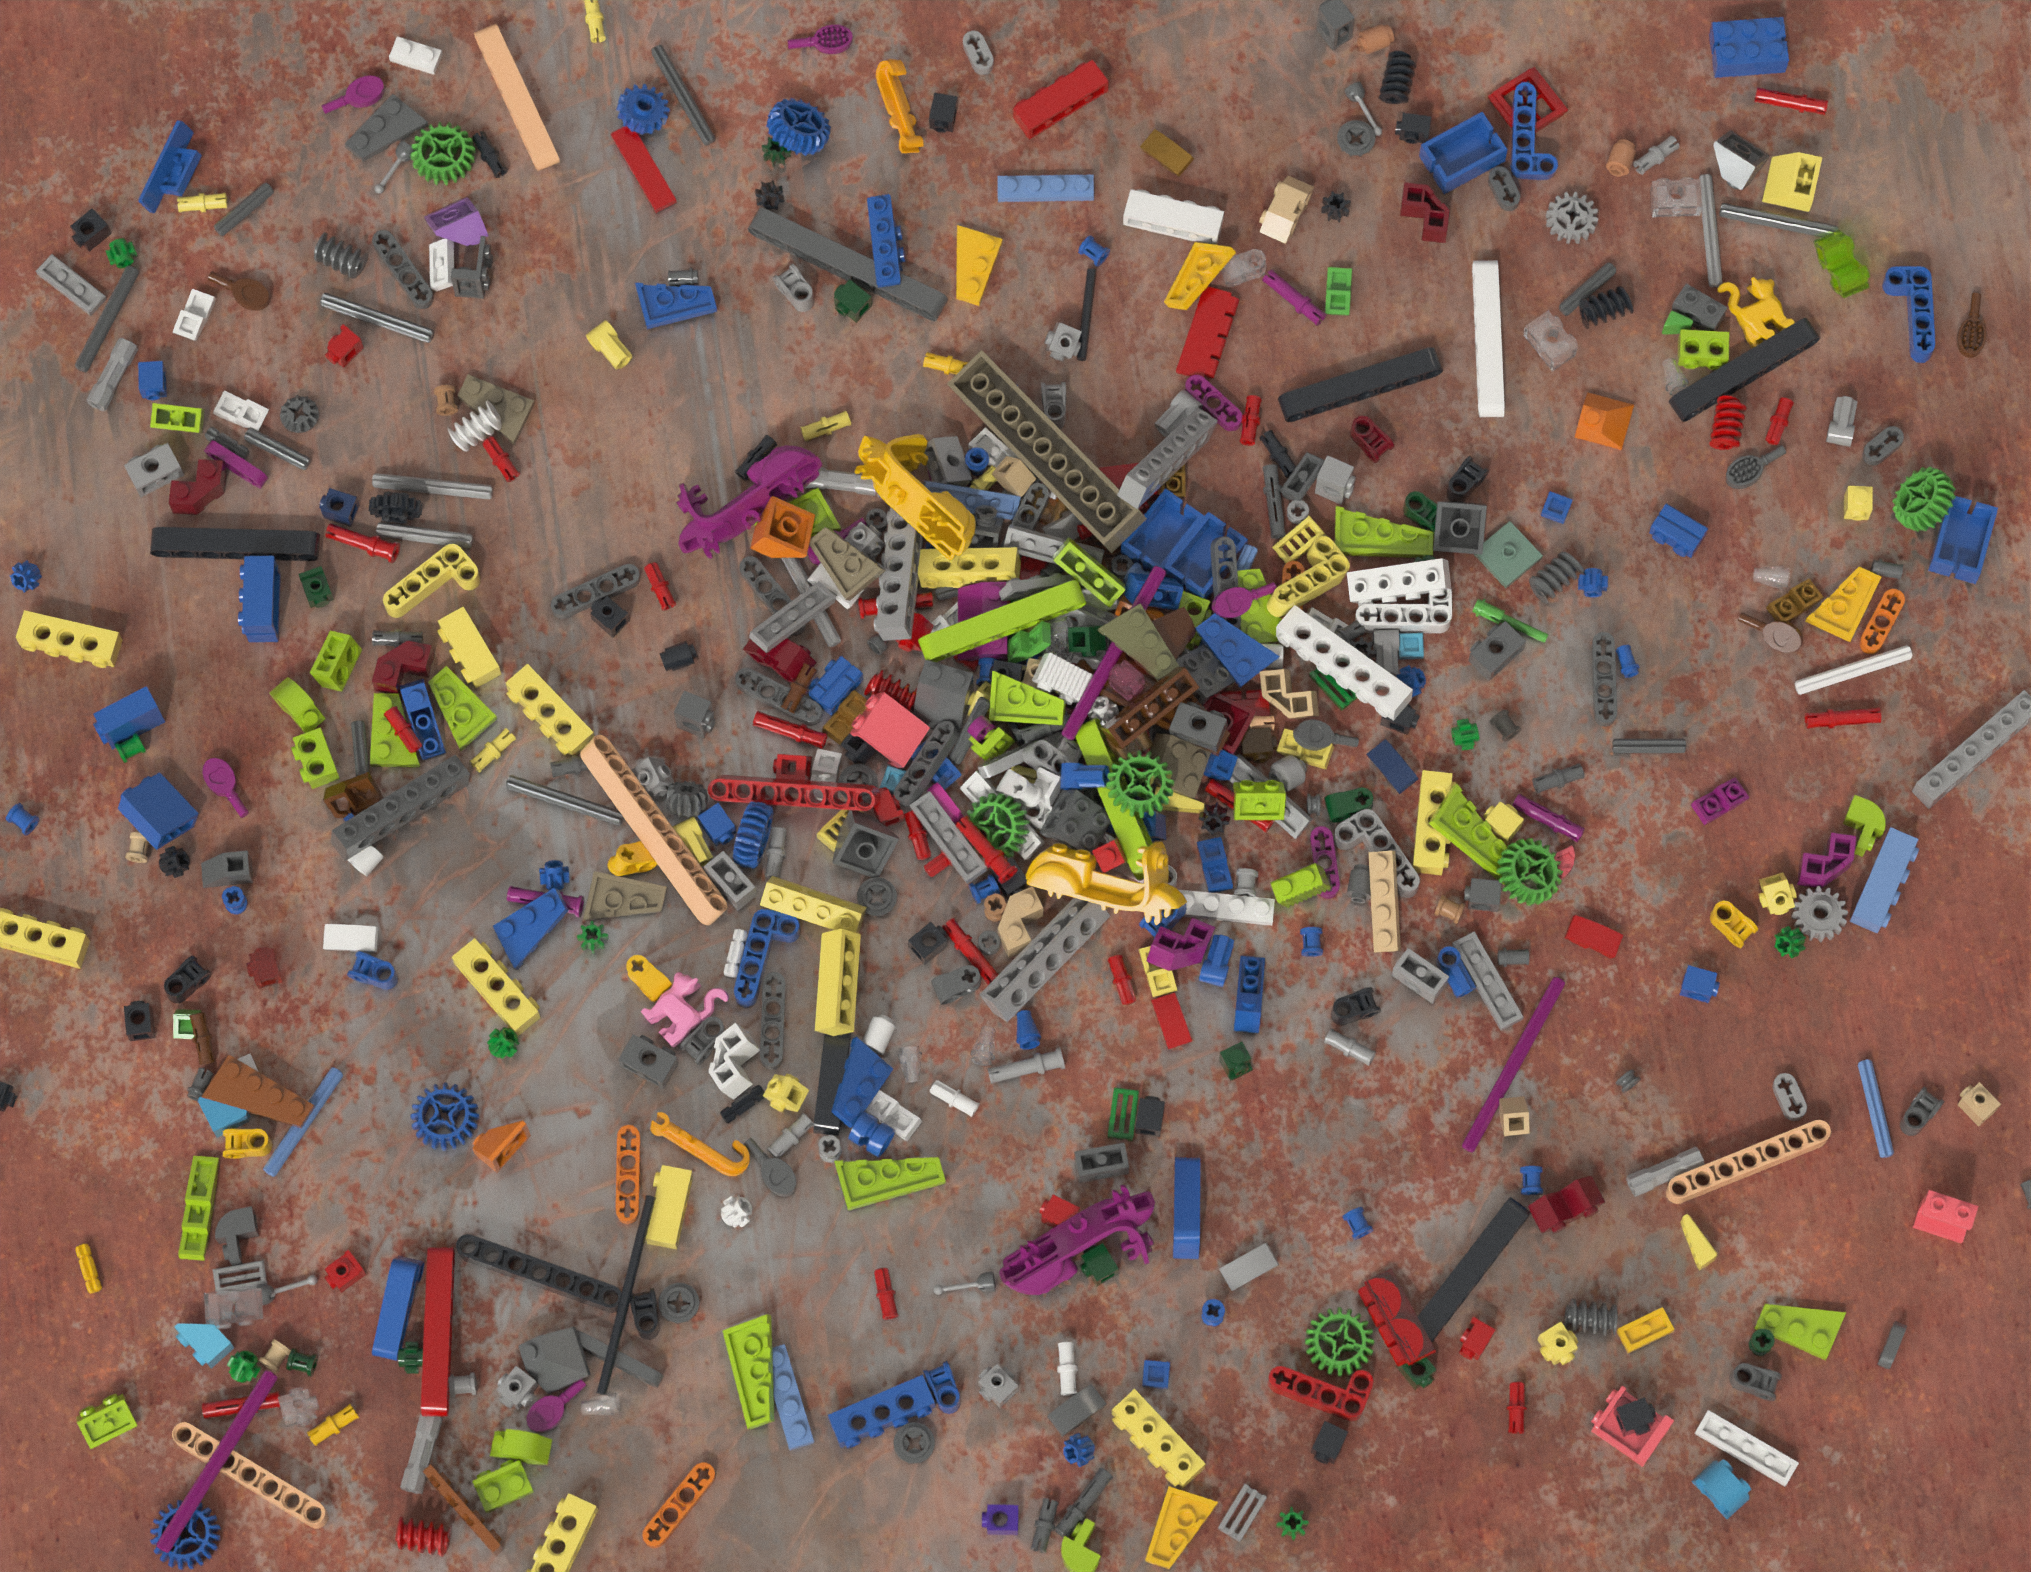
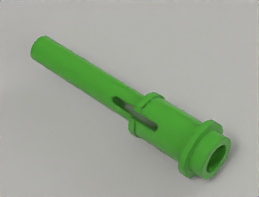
M1483 599V601L1477 600L1472 611L1476 614V617L1480 615L1498 625L1506 621L1513 629L1545 643L1549 634L1504 614L1505 610L1486 603V599Z

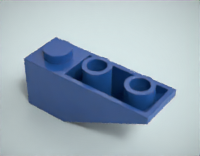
M424 679L400 685V691L413 732L422 744V747L419 749L422 760L446 753Z
M1240 956L1234 1031L1259 1033L1265 958Z

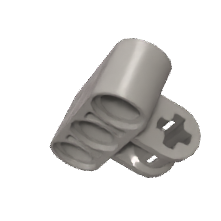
M1062 733L1053 745L1045 740H1039L1027 745L1022 752L1024 762L1035 771L1041 767L1060 777L1061 764L1077 763L1082 755L1079 744L1065 738ZM1035 748L1039 751L1040 758L1036 756ZM1055 763L1059 767V772H1057L1054 767ZM1083 788V790H1078V791H1079V792H1082V791H1084V790H1087L1088 788Z

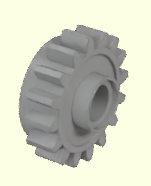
M1817 886L1814 893L1808 888L1805 892L1806 896L1800 894L1797 898L1799 902L1794 903L1795 907L1793 909L1796 911L1791 915V918L1797 919L1794 927L1800 928L1802 930L1801 933L1808 935L1810 941L1813 938H1818L1819 942H1822L1825 937L1832 940L1834 933L1837 935L1841 933L1842 929L1840 926L1844 927L1847 920L1844 917L1847 916L1848 911L1842 910L1845 901L1838 902L1839 893L1833 896L1830 895V888H1827L1825 892H1821L1820 886ZM1814 911L1823 912L1825 918H1817L1814 915Z

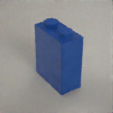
M147 686L93 714L97 720L93 725L103 744L109 743L112 750L116 748L115 743L121 744L132 738L135 733L140 736L165 723Z
M160 772L152 777L147 776L133 789L132 787L127 788L121 794L118 810L156 850L192 829L199 814Z

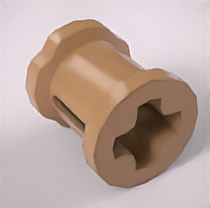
M441 385L434 389V395L437 396L438 407L436 408L438 415L448 416L458 412V407L454 401V394L456 392L454 386Z
M995 893L987 896L985 899V916L992 922L1001 921L1007 904L1002 895ZM996 904L1000 905V909L991 910V907H995Z
M1442 895L1434 915H1442L1454 920V924H1458L1466 904H1458L1446 899V895Z

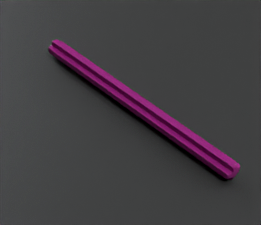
M1158 566L1153 567L1131 609L1141 604L1146 611L1166 575L1164 569ZM1112 642L1062 730V735L1065 738L1074 740L1120 658L1123 650L1121 651L1115 646V643Z
M1553 977L1462 1144V1148L1471 1153L1475 1151L1499 1107V1099L1504 1098L1564 988L1565 982L1562 979Z
M264 1371L157 1542L156 1546L163 1552H170L275 1384L277 1376L271 1371Z

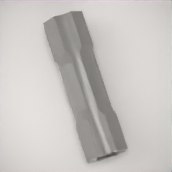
M119 338L115 344L106 367L86 399L93 408L101 411L107 410L116 387L138 351L137 346L131 341Z
M824 467L818 470L819 476L804 487L811 489L819 488V490L851 491L876 496L877 493L872 479H861L862 472L855 474L853 472L827 470Z
M1693 1147L1657 1165L1627 1175L1626 1180L1632 1194L1636 1197L1671 1181L1675 1176L1703 1166L1705 1163L1699 1149Z
M420 1414L408 1466L405 1469L400 1486L402 1490L416 1494L423 1493L427 1479L423 1471L429 1466L435 1441L438 1438L443 1420L441 1417H422Z

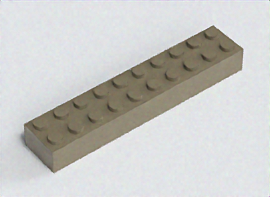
M982 350L947 383L1111 553L1147 519L1139 509H1136L1117 496L1119 489Z

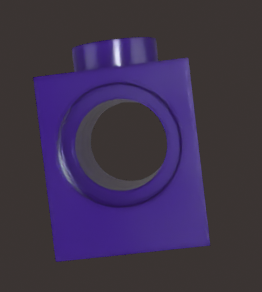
M987 1504V1512H982V1527H987V1535H1018V1505ZM1003 1514L1008 1520L1006 1524L998 1526L993 1522L994 1516Z

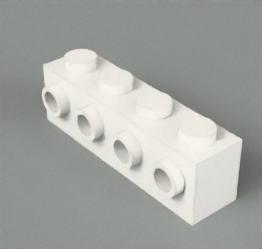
M1142 189L1137 191L1130 190L1124 212L1123 225L1198 243L1217 245L1224 221V211H1220L1219 208L1214 206H1199L1188 200L1183 202L1174 200L1167 195H1152Z
M1442 558L1347 572L1350 602L1358 603V607L1364 604H1373V601L1382 600V603L1397 602L1398 597L1405 596L1406 600L1420 599V594L1429 593L1431 597L1445 595L1444 591L1452 590L1448 560Z

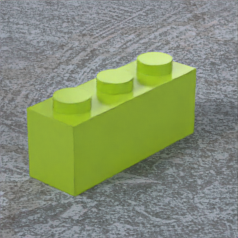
M1070 537L1053 555L1054 562L1078 580L1080 584L1109 608L1126 590L1125 584Z

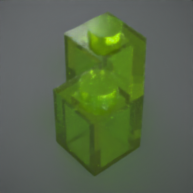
M1838 230L1814 240L1819 264L1823 270L1827 268L1832 279L1829 283L1837 294L1842 298H1846L1870 288L1868 278H1870L1869 271L1865 265L1854 259L1853 249H1855V246L1850 236Z

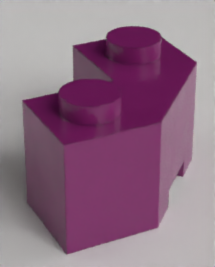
M1831 833L1827 841L1826 856L1803 853L1799 863L1797 885L1814 888L1820 886L1822 889L1847 871L1854 860L1856 836Z
M1193 917L1184 936L1160 926L1151 945L1146 962L1168 971L1201 963L1210 945L1215 927Z

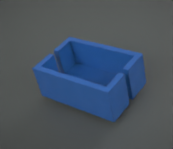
M1783 17L1712 22L1709 40L1711 54H1713L1714 78L1785 73L1789 56L1787 41H1785L1786 34Z
M1483 112L1421 144L1419 157L1429 173H1433V179L1443 194L1454 190L1506 160L1508 149L1498 134H1493L1494 128Z
M1165 488L1144 514L1147 519L1121 544V554L1128 556L1133 563L1141 564L1142 562V569L1151 572L1154 566L1164 569L1165 565L1204 518V515L1186 504L1183 516L1181 514L1183 500Z
M1956 496L1951 501L1953 507L1947 511L1949 515L1942 517L1928 571L1950 577L1951 573H1954L1955 579L1976 584L1981 574L1998 508L1976 502L1972 514H1967L1972 500Z
M1208 512L1165 565V577L1176 579L1178 583L1186 587L1185 592L1207 600L1214 592L1210 547L1215 538L1225 535L1226 523ZM1230 527L1227 530V537L1231 538L1235 543L1236 561H1238L1244 546L1248 544V539ZM1223 541L1222 545L1218 546V550L1223 552L1228 548L1227 545L1223 544ZM1219 558V562H1221V561H1228V562H1229V558H1224V559ZM1224 565L1219 570V575L1222 579L1230 571L1228 566Z
M244 556V565H240V579H243V588H239V602L242 603L243 610L238 612V624L242 626V634H246L249 642H278L280 569L274 556Z

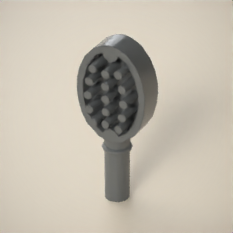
M1780 445L1760 458L1747 455L1736 459L1727 469L1725 476L1727 485L1734 489H1744L1752 486L1760 479L1764 466L1769 465L1772 461L1786 454L1785 448Z
M1319 720L1303 721L1293 730L1295 741L1301 747L1312 751L1325 749L1331 743L1357 747L1359 743L1357 737L1340 735L1338 733L1334 734L1329 725Z
M749 1138L744 1145L758 1160V1163L762 1165L761 1175L767 1188L778 1196L787 1197L792 1195L796 1190L797 1182L791 1167L781 1159L769 1158L752 1138Z

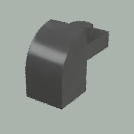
M252 1206L228 1212L220 1219L215 1230L217 1242L219 1244L226 1243V1245H223L224 1258L229 1260L232 1266L243 1264L239 1240L259 1237L256 1213Z

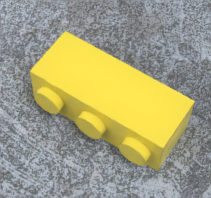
M464 607L438 620L440 629L437 630V633L443 643L448 642L452 649L449 650V653L454 662H460L464 668L461 670V673L467 684L472 682L476 689L502 675L499 665Z
M662 1165L661 1172H656L653 1184L654 1187H657L656 1199L646 1235L647 1244L677 1250L693 1181L691 1170Z

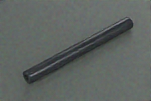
M1092 268L1087 269L1080 325L1082 333L1079 338L1081 346L1077 353L1078 361H1086L1096 279V270Z

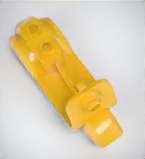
M924 435L903 436L893 439L887 444L874 437L864 436L858 450V455L864 465L857 466L855 474L862 472L861 479H872L874 489L879 496L947 559L953 560L957 555L963 554L970 546L975 534L976 520L973 514L949 492H930L910 473L918 469L920 463L924 466L927 465L929 458L924 453L928 441Z
M1154 842L1149 847L1141 846L1137 851L1143 853L1142 859L1137 860L1136 864L1143 867L1144 883L1095 871L1097 860L1094 855L1087 850L1069 849L1067 845L1060 843L1053 844V846L1041 852L1032 861L1026 873V883L1030 886L1048 890L1050 897L1056 892L1057 899L1067 895L1100 904L1104 911L1108 907L1115 908V914L1121 910L1144 912L1147 923L1152 920V916L1155 917V925L1162 921V909L1165 910L1164 917L1167 918L1171 914V909L1180 908L1187 903L1184 895L1176 887L1168 884V855L1163 842Z

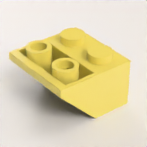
M1800 152L1772 157L1762 202L1809 212L1815 194L1822 157Z

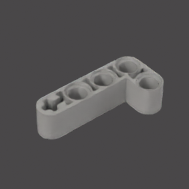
M1361 810L1336 827L1334 843L1341 850L1352 849L1363 842L1369 852L1395 851L1396 860L1400 863V866L1396 868L1398 894L1404 898H1411L1417 893L1420 884L1417 872L1373 810ZM1368 819L1373 825L1371 827H1363L1360 821ZM1348 832L1352 838L1350 840H1343L1339 834ZM1381 839L1387 845L1379 848L1374 844V841ZM1404 879L1407 883L1412 882V887L1409 885L1404 886Z

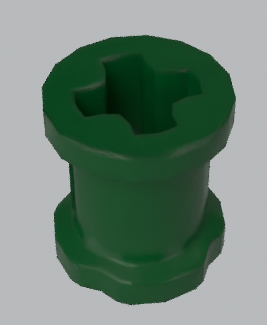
M1767 1329L1756 1330L1749 1340V1349L1754 1355L1764 1356L1770 1352L1774 1345V1335ZM1759 1338H1763V1342L1766 1343L1764 1347H1760Z
M292 1348L287 1360L286 1370L292 1371L294 1369L305 1372L307 1376L312 1377L318 1363V1355L313 1354L311 1356L298 1352L296 1348Z

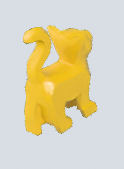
M1754 277L1751 278L1752 285L1747 286V290L1758 302L1743 308L1738 306L1740 299L1739 288L1731 282H1724L1717 288L1718 292L1730 291L1729 309L1736 316L1737 322L1743 329L1745 338L1751 348L1762 343L1761 338L1767 340L1775 335L1772 329L1766 328V324L1771 322L1781 332L1795 323L1793 319L1785 317L1781 302L1774 295L1773 288L1775 283L1772 279L1765 280L1761 278L1756 280Z

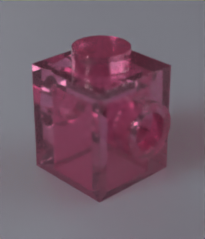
M1126 660L1121 665L1117 663L1109 672L1110 686L1128 701L1133 696H1138L1145 687L1144 675Z

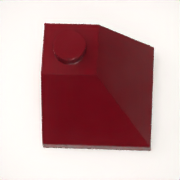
M1217 693L1210 697L1203 707L1208 712L1210 710L1220 712L1227 719L1228 726L1226 730L1230 733V737L1223 750L1234 755L1257 711Z

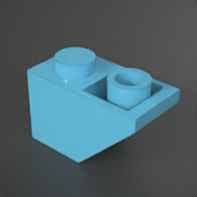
M178 1323L174 1326L179 1333L175 1337L185 1348L190 1345L196 1351L192 1355L202 1366L207 1363L212 1369L234 1349L231 1342L214 1324Z

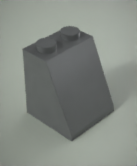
M925 660L918 681L913 715L932 730L939 723L950 721L958 729L960 736L970 706L968 701L974 692L973 673Z

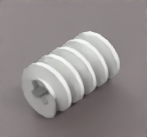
M488 400L486 401L487 410L479 406V415L472 411L470 412L472 420L469 421L467 418L462 417L463 426L455 422V431L449 427L447 428L456 445L466 452L470 450V445L476 446L478 444V439L484 441L486 434L491 436L494 433V429L500 430L502 428L501 417Z

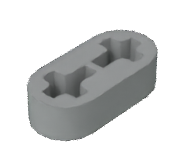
M978 31L966 33L963 37V48L973 70L980 75L989 74L993 70L994 59L983 35ZM971 39L977 42V50L970 44ZM979 56L982 57L984 62H987V66L983 67L982 64H979Z
M1787 1073L1778 1075L1772 1086L1776 1099L1784 1116L1791 1121H1798L1803 1118L1807 1110L1804 1097L1792 1075ZM1781 1080L1791 1084L1788 1088L1790 1095H1787L1784 1088L1779 1089L1778 1086L1781 1084ZM1790 1099H1792L1795 1106L1800 1105L1801 1108L1798 1114L1794 1111H1789L1791 1107Z

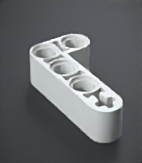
M1444 591L1446 596L1444 599H1437L1429 594L1428 604L1361 605L1357 609L1355 621L1357 620L1361 623L1357 629L1363 626L1365 633H1373V630L1398 629L1399 633H1444L1449 629L1452 618V591ZM1377 615H1380L1379 622H1377ZM1393 615L1397 620L1395 622H1388L1385 617ZM1417 615L1422 620L1420 622H1413L1409 617ZM1441 615L1446 618V621L1437 622L1434 617ZM1363 616H1368L1369 621H1364Z

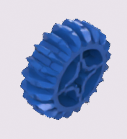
M791 98L789 101L783 99L781 102H777L773 109L770 110L766 125L769 129L768 134L773 136V141L780 143L779 147L784 146L788 151H794L796 155L801 152L804 156L808 153L814 155L817 151L820 152L830 138L831 126L828 125L829 120L824 118L825 113L819 112L818 107H812L810 102L804 103L802 99L796 101L794 98Z
M751 801L746 807L734 843L733 860L735 864L754 869L761 862L772 828L774 812L771 806L762 802Z
M443 1083V1089L440 1090L438 1085L434 1084L433 1092L425 1088L426 1097L417 1096V1100L421 1104H413L412 1108L416 1113L410 1115L411 1119L416 1121L412 1124L413 1130H418L416 1132L417 1138L424 1137L422 1141L424 1145H428L432 1141L431 1147L435 1150L439 1144H441L443 1151L447 1150V1144H451L452 1148L456 1149L457 1145L455 1142L457 1141L465 1145L464 1136L466 1135L468 1138L473 1137V1133L469 1129H477L478 1125L473 1121L480 1118L479 1114L475 1113L478 1110V1105L471 1104L474 1101V1097L472 1095L466 1096L467 1090L465 1088L458 1092L457 1084H454L451 1090H449L448 1083ZM452 1099L457 1101V1103L453 1102L450 1105H443L439 1100ZM432 1105L435 1113L429 1119L430 1122L425 1125L427 1110ZM439 1109L449 1116L451 1125L448 1123L447 1120L444 1121V1119L441 1118V1113ZM465 1109L464 1121L458 1128L455 1120L460 1115V1111ZM446 1128L451 1133L442 1135L432 1131Z
M181 1500L177 1501L176 1509L172 1504H168L167 1507L170 1512L167 1514L163 1510L159 1511V1514L163 1517L162 1520H153V1523L159 1526V1528L150 1530L151 1534L158 1536L150 1540L152 1545H156L182 1504ZM201 1502L183 1529L185 1532L188 1529L194 1538L189 1537L187 1539L185 1537V1540H183L180 1535L174 1544L173 1552L166 1553L158 1547L153 1550L155 1554L162 1553L160 1556L162 1562H166L169 1559L168 1566L171 1568L178 1562L179 1570H184L186 1563L189 1569L192 1570L195 1566L194 1561H197L202 1566L204 1565V1561L201 1559L203 1556H206L208 1559L212 1558V1555L208 1552L209 1549L218 1550L217 1545L212 1543L213 1541L221 1540L220 1535L213 1534L221 1530L220 1525L214 1524L218 1518L216 1515L209 1516L212 1511L209 1507L202 1510L203 1504ZM198 1517L205 1524V1539L196 1534ZM190 1545L200 1546L192 1553L181 1554Z

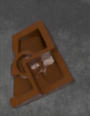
M1185 607L1152 621L1175 660L1179 655H1182L1186 645L1195 637L1196 630Z
M366 772L325 788L323 801L335 818H345L350 813L356 816L384 797L370 773Z

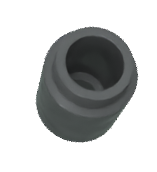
M1357 864L1350 871L1347 896L1355 903H1365L1371 899L1368 865Z

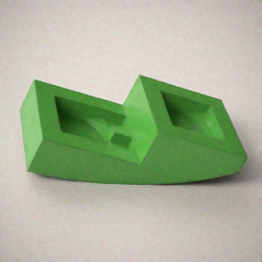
M1328 267L1326 314L1349 316L1352 269Z
M1041 621L1029 633L1022 630L1016 633L1007 642L1008 662L1017 663L1026 660L1050 646V623Z

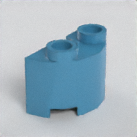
M1722 1459L1720 1462L1713 1461L1691 1482L1728 1519L1749 1500L1748 1492L1751 1488L1742 1478L1738 1480L1732 1473L1733 1468Z

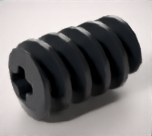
M1392 51L1389 53V60L1386 63L1387 69L1384 72L1385 77L1382 80L1383 86H1381V94L1378 98L1382 102L1388 104H1404L1408 102L1409 98L1407 95L1411 92L1408 86H1411L1413 83L1411 79L1415 75L1413 69L1417 66L1416 62L1411 60L1412 57L1408 53L1403 51Z
M1621 286L1616 287L1615 291L1610 289L1607 290L1606 294L1601 292L1598 293L1597 297L1592 295L1589 296L1588 300L1583 298L1579 302L1580 317L1586 329H1589V321L1594 326H1598V318L1603 323H1607V315L1612 320H1615L1616 312H1619L1621 317L1625 316L1626 308L1630 314L1634 312L1632 301Z

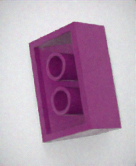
M980 582L958 588V623L1007 605V601H1001L999 591L1006 586V582ZM1007 636L958 654V661H974L980 658H994L999 661H1007Z

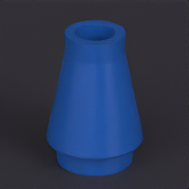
M972 448L965 455L966 465L973 475H982L989 463V455L982 448Z
M1023 1010L1016 1014V1042L1020 1044L1021 1049L1036 1048L1040 1045L1041 1035L1032 1018L1031 1011Z

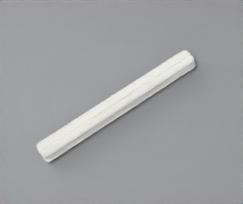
M1906 645L1806 677L1795 682V689L1801 695L1907 661L1912 658V651Z

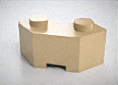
M1287 176L1283 182L1279 181L1274 191L1275 197L1269 209H1265L1261 215L1259 223L1262 224L1260 232L1283 243H1287L1294 233L1300 215L1307 208L1314 187L1290 176Z
M1278 669L1260 672L1262 696L1281 710L1288 718L1298 719L1319 716L1317 691L1292 693L1290 670Z
M1033 886L1010 896L998 926L1000 942L1008 958L1019 954L1031 942L1024 925L1043 917V906Z

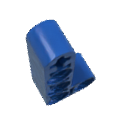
M1523 82L1515 88L1513 95L1511 173L1518 179L1549 180L1555 175L1558 162L1551 154L1534 153L1536 89L1531 83ZM1522 91H1526L1528 96L1526 106H1522ZM1520 114H1525L1530 118V122L1526 124L1520 123L1517 117ZM1526 138L1529 141V146L1520 147L1517 144V139ZM1524 161L1528 164L1529 168L1526 171H1520L1517 169L1516 163ZM1548 162L1552 165L1553 169L1545 172L1540 168V164Z
M1921 266L1891 267L1885 274L1882 288L1886 294L1891 296H1907L1910 356L1917 363H1925L1931 358L1935 348L1931 273L1927 268ZM1919 278L1924 283L1918 284L1914 281V279ZM1889 279H1897L1900 283L1893 284ZM1915 301H1922L1925 306H1918ZM1922 323L1926 326V329H1920L1916 324ZM1921 340H1924V341H1923V350H1922V347L1919 346L1920 343H1921Z
M768 909L758 910L754 914L734 987L735 999L739 1006L749 1008L756 1004L773 940L792 943L799 938L800 925L796 917ZM762 919L771 921L770 925L765 928L760 927L758 923ZM791 924L795 927V930L791 933H785L782 931L783 927ZM761 942L765 947L760 951H755L752 949L753 944ZM749 966H756L759 969L753 975H749L745 971ZM746 983H748L750 994H747L746 998H743L742 994L745 993L747 987Z
M1175 1157L1173 1259H1199L1200 1158Z
M397 1256L392 1260L372 1349L373 1356L398 1361L399 1348H403L416 1285L420 1283L422 1278L424 1261L403 1256Z

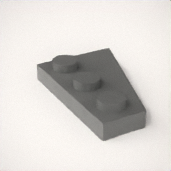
M392 94L345 143V147L364 162L388 149L389 145L410 137L411 133L420 128L422 130L428 127L429 124L428 121Z

